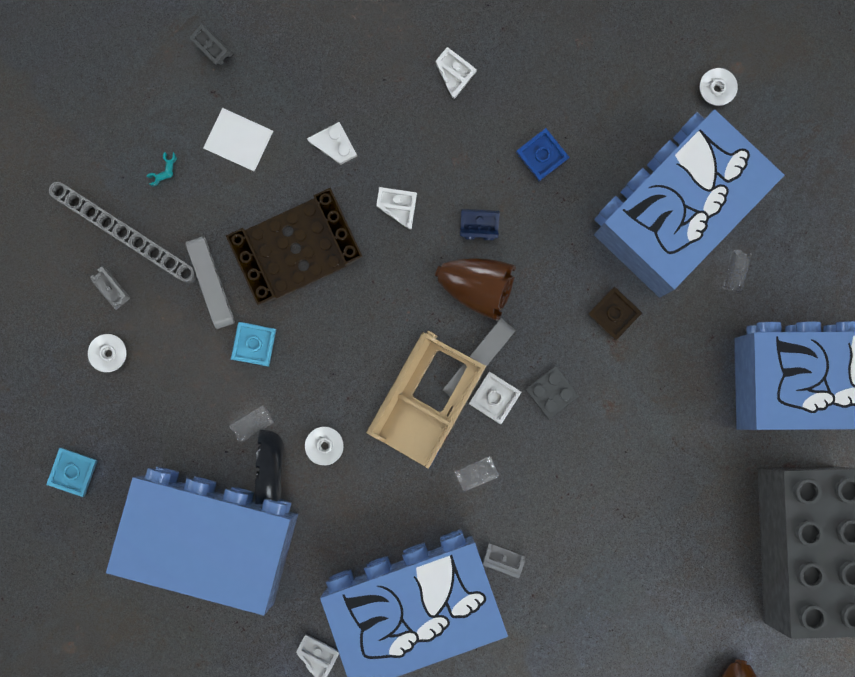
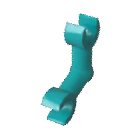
M164 152L163 159L166 161L164 172L158 174L149 173L146 176L148 178L155 177V181L150 183V186H157L160 181L173 176V163L177 159L174 152L170 160H167V153Z

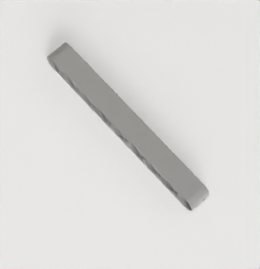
M54 182L50 185V195L60 203L184 283H193L196 280L197 276L194 268L63 183ZM60 188H63V194L61 196H57V191ZM79 198V204L73 206V200ZM95 208V214L89 217V210ZM111 218V224L108 227H104V221ZM122 229H127L125 237H120ZM143 239V245L136 248V241ZM154 249L159 250V255L156 258L151 257ZM174 259V267L168 268L167 262ZM190 269V277L184 279L183 272Z

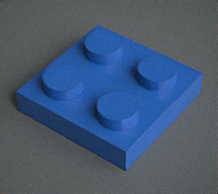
M547 128L516 151L517 155L539 182L570 158Z

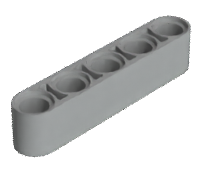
M205 236L186 242L190 259L216 330L234 324L235 320Z
M501 318L471 354L470 358L487 366L516 330ZM466 364L462 365L442 390L449 397H451L467 368Z

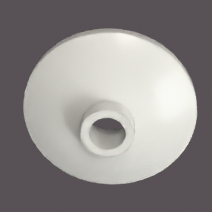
M714 68L703 75L699 88L705 101L715 106H722L734 99L738 90V84L730 71L723 68ZM714 86H718L720 91H715Z
M103 334L96 337L88 348L89 362L95 369L101 372H113L119 369L125 362L127 355L124 342L112 334ZM108 350L112 351V355L110 357L106 356V352Z
M330 427L314 429L305 441L307 456L318 465L333 464L341 457L344 448L341 435ZM323 442L328 443V449H322L321 445Z

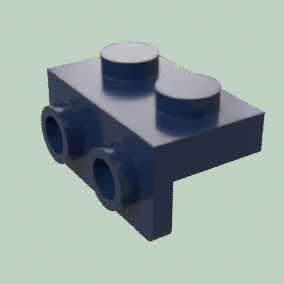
M461 209L460 236L465 239L481 237L484 240H494V238H498L500 211Z

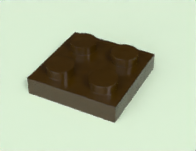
M613 287L587 315L616 341L642 312L616 287Z

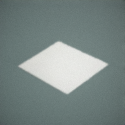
M222 108L204 145V149L255 171L273 130Z

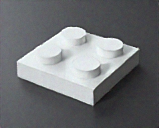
M489 371L469 402V405L497 423L502 424L522 392Z

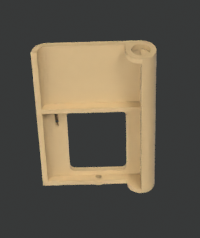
M427 331V333L422 332L366 432L430 469L487 367L436 339L438 336L430 331ZM438 351L453 357L467 366L444 410L441 412L413 396Z

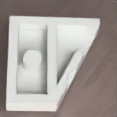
M448 47L435 62L453 99L458 96L477 72V69Z
M340 122L307 138L310 144H313L340 165L357 157Z
M379 187L377 208L412 230L417 193Z
M305 634L296 651L314 677H327L339 655L338 650L308 634Z

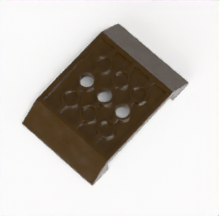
M331 187L313 195V199L246 230L241 228L226 235L257 305L282 298L350 266L363 257ZM286 227L293 228V234L289 237L283 235V230ZM294 244L301 245V251L297 254L291 252V247ZM301 261L309 263V268L306 271L299 269Z

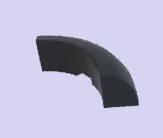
M260 430L258 444H261V446L258 447V452H256V468H259V471H257L255 479V504H263L264 499L278 501L281 498L283 441L273 431Z

